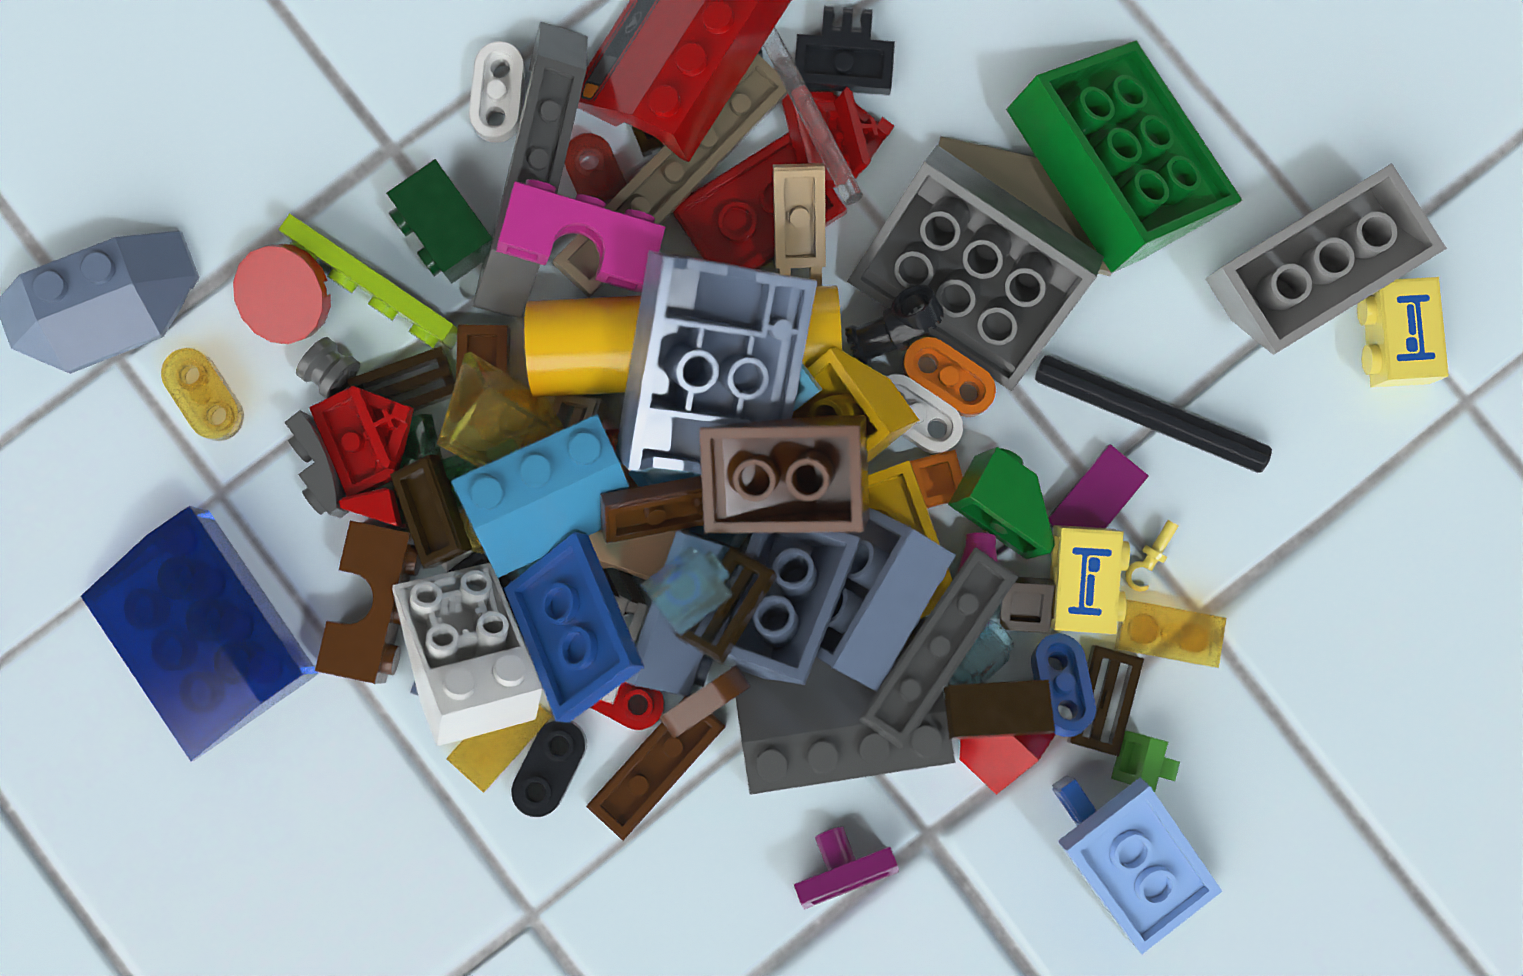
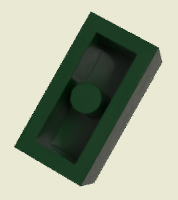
M436 159L386 193L395 205V208L388 212L405 237L413 232L416 234L424 246L417 251V254L434 277L443 272L453 284L480 265L484 257L489 253L492 241L491 235Z

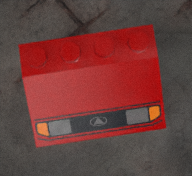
M630 0L586 68L578 108L615 127L625 122L659 139L680 159L689 163L791 0Z

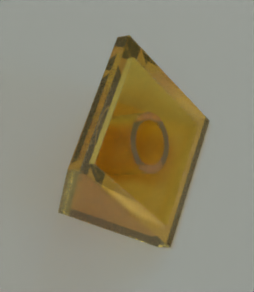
M469 352L464 354L437 445L480 468L562 431L564 427L548 398L533 397L530 387Z

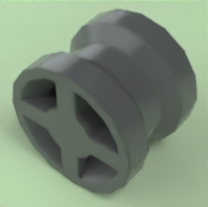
M324 337L304 354L297 366L296 375L305 382H314L319 386V394L327 399L349 386L347 379L357 375L360 369V362L351 355L343 356L338 352V345L329 337Z

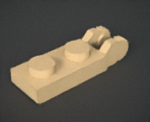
M823 163L773 165L776 269L778 268L779 274L791 276V268L809 267V279L817 281L816 286H822V267H826L825 166Z

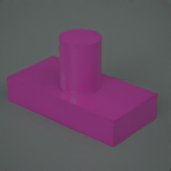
M841 826L827 830L815 837L827 871L793 885L800 904L805 910L899 873V869L891 847L856 860L844 827Z

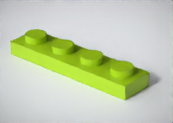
M290 213L278 230L291 241V245H295L308 252L315 260L318 259L332 269L327 275L328 278L350 293H353L357 286L372 296L367 304L391 321L399 314L411 322L413 325L408 332L429 347L434 348L439 341L452 350L457 343L458 328Z

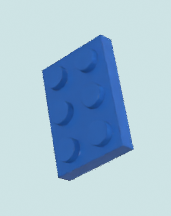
M574 532L504 588L556 721L571 722L644 668L588 535Z

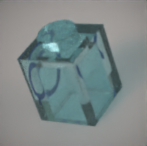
M691 546L640 585L667 622L680 635L732 596L723 583L730 576L711 551L703 556L701 552Z

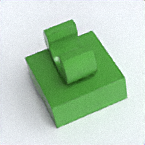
M1126 730L1119 757H1116L1111 779L1131 785L1141 777L1155 792L1159 777L1171 781L1176 780L1180 761L1165 757L1167 741Z

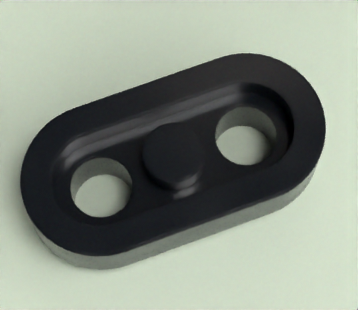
M554 720L545 724L537 733L511 788L513 803L523 814L530 817H543L553 812L562 802L587 750L586 735L577 723ZM555 736H563L568 741L569 748L564 755L555 754L551 749V741ZM532 782H539L544 786L546 793L543 800L535 801L530 798L528 787Z

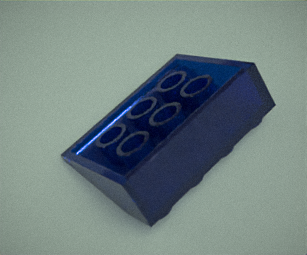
M188 506L154 529L80 596L190 762L201 757L319 674V672L315 671V666L210 511Z

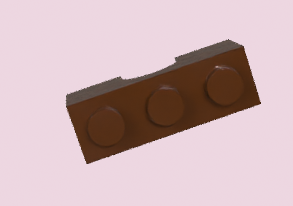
M350 520L338 570L357 574L364 578L371 587L373 603L369 613L356 623L348 624L338 621H326L315 667L316 672L372 684L386 683L388 675L393 676L395 674L401 654V647L395 645L401 622L393 594V585L409 582L411 575L417 576L421 568V561L411 533Z

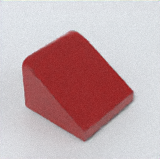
M389 488L343 497L339 501L340 508L406 529L405 517L398 495Z

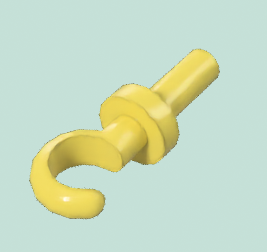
M1167 520L1152 547L1144 546L1142 552L1147 554L1143 561H1136L1128 567L1125 574L1126 582L1133 590L1139 592L1148 590L1149 585H1135L1131 575L1139 567L1152 571L1158 561L1162 563L1166 561L1167 556L1162 553L1176 532L1177 524Z

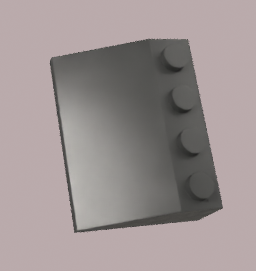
M937 145L924 161L847 282L887 309L892 307L895 298L905 289L915 285L931 287L944 310V317L941 318L940 324L938 322L935 323L937 326L935 329L932 327L928 328L930 332L926 335L945 342L984 368L995 381L1012 392L1096 279L1104 256ZM924 304L921 305L920 309H917V307H915L913 309L915 312H913L912 314H915L916 312L923 309L925 307Z
M927 617L919 620L917 626L912 630L904 646L902 647L900 653L898 654L894 662V666L896 665V663L898 662V660L900 659V657L902 656L910 642L913 640V638L915 637V635L917 634V632L919 631ZM815 657L805 684L763 679L741 671L751 685L750 688L735 697L749 795L955 763L952 740H949L943 690L904 749L901 750L858 720L877 691L839 672Z

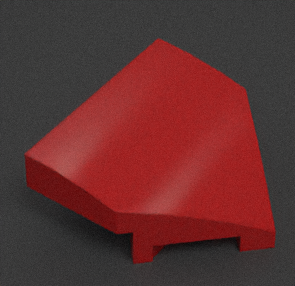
M848 87L839 96H836L833 92L789 91L781 101L797 164L823 163L825 166V188L850 186L870 164L871 158L895 127L884 117L877 121L855 103L853 91Z
M351 386L309 407L347 496L373 491L392 480L390 474L398 471L401 465L414 408L355 386Z

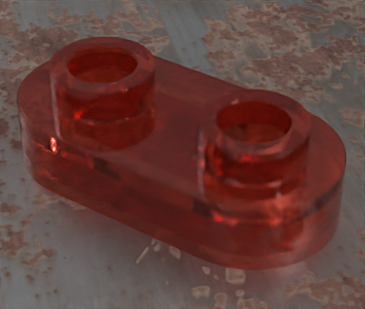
M593 133L580 134L570 140L564 165L577 195H588L602 201L613 199L627 183L608 142L601 136ZM587 156H595L599 159V162L594 169L587 170L581 166L582 160Z

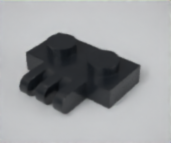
M824 6L822 35L797 34L793 88L842 92L848 87L853 93L890 95L895 41L871 40L873 9H863L860 16L861 27H852L853 8L843 7L842 26L832 25L835 18L834 6Z

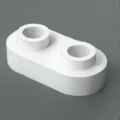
M496 41L485 45L477 53L474 61L469 118L476 133L482 139L493 143L504 142L512 138L518 131L522 115L526 67L518 49L507 42ZM499 66L510 68L508 75L503 78H497L493 74ZM503 113L505 119L501 124L495 126L488 123L492 114Z
M892 374L886 376L893 382L919 418V421L901 436L931 454H939L951 450L959 442L963 434V421L959 412L953 406L905 375ZM932 421L941 422L945 427L944 436L941 438L932 437L927 430L928 424Z

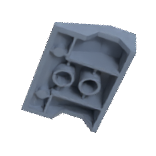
M649 250L615 451L618 460L628 470L640 471L656 467L689 471L702 475L700 427L792 418L817 281Z

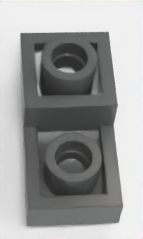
M299 410L284 423L293 433L288 442L294 451L306 463L311 460L314 461V463L298 474L307 486L302 491V494L320 515L327 512L328 515L342 518L349 511L340 508L339 501L343 497H347L313 416Z

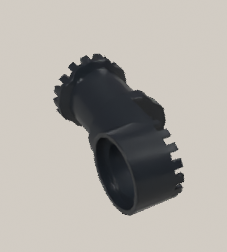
M927 285L911 286L895 298L891 308L883 311V317L859 327L856 325L846 327V340L849 344H854L850 347L851 351L856 349L853 352V357L866 365H870L871 359L896 348L899 351L908 349L909 339L922 336L923 333L928 334L930 332L928 328L930 327L935 329L937 327L935 323L938 322L940 324L941 318L944 317V310L931 287ZM924 304L925 307L923 309L916 312L915 314H912L913 312H915L913 310L915 307H917V309H920L921 305Z

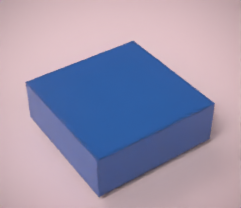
M1066 775L1052 785L1053 792L1077 826L1097 811L1076 779Z

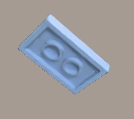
M1141 777L1058 841L1131 943L1141 954L1222 892L1152 788Z

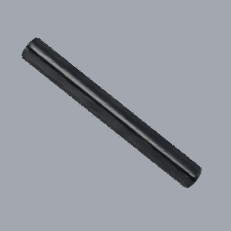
M1045 355L1036 369L1034 380L1039 384L1255 473L1263 472L1271 459L1272 448L1267 444L1053 356Z

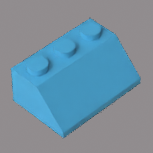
M594 415L451 481L497 578L544 557L574 532L589 536L600 531V494L630 489L620 462L598 415Z

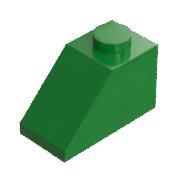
M995 447L974 456L948 505L987 533L995 535L997 540L1026 560L1051 553L1055 543L1037 474L1024 466L1022 458L1008 449Z

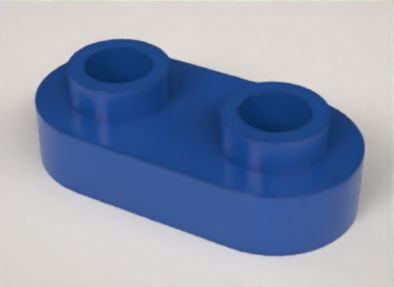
M1061 633L1050 634L1040 641L1031 655L1034 680L1049 679L1055 732L1053 733L1063 737H1073L1082 733L1092 723L1096 714V704L1087 661L1082 646L1074 638ZM1048 658L1058 659L1062 664V670L1053 669L1048 662ZM1058 706L1069 708L1072 713V719L1063 718L1059 714Z

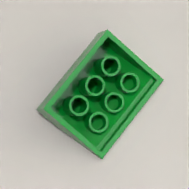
M1137 40L1036 75L1006 109L1097 252L1104 256L1103 261L1111 273L1150 256L1243 201Z

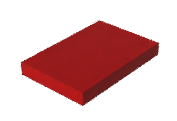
M789 132L691 193L672 213L701 259L757 270L775 260L773 165L797 164ZM825 188V227H827L847 213L846 207L833 188Z

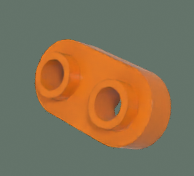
M925 337L916 340L907 349L902 363L904 375L953 406L961 416H978L985 412L992 404L996 394V386L990 373L945 342L937 338ZM923 357H929L934 360L936 370L932 373H924L920 370L918 361ZM966 384L972 385L977 391L976 399L973 401L964 400L960 395L961 386Z

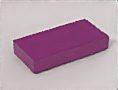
M1111 444L1107 445L1048 516L1050 527L1053 528L1054 525L1107 528L1149 475Z

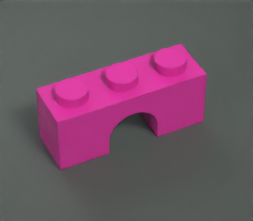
M529 179L526 180L525 184L514 183L496 249L497 252L546 266L552 245L559 237L570 233L581 234L595 244L599 253L596 281L642 294L649 250L660 251L665 226L655 224V218L642 211L628 209L625 210V214L605 209L606 203L592 196L576 195L575 199L555 194L556 188L542 181Z

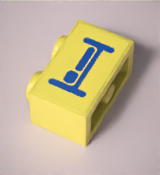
M1439 277L1397 279L1357 304L1358 321L1360 325L1365 326L1366 345L1362 350V367L1364 373L1369 375L1370 388L1425 385L1449 377Z
M1053 526L1055 546L1051 552L1050 579H1053L1055 591L1050 625L1052 629L1057 631L1105 634L1117 633V621H1124L1127 605L1126 594L1124 591H1120L1121 571H1127L1130 562V544L1128 541H1123V531L1111 528Z

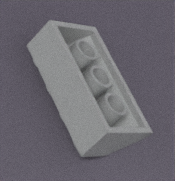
M1391 163L1225 264L1205 278L1231 321L1274 355L1447 248Z

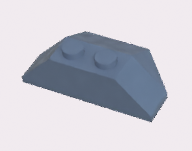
M180 231L114 237L19 274L0 296V320L11 349L71 374L163 338L182 308L190 289L194 288L200 277L184 235Z

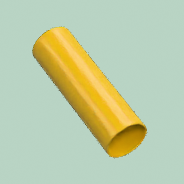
M837 285L816 286L802 361L807 369L830 348L837 347L842 350L841 315ZM641 295L527 301L524 337L527 374L532 396L549 397L625 393Z

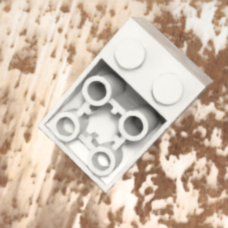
M491 563L393 585V594L420 703L436 747L536 719L543 687Z

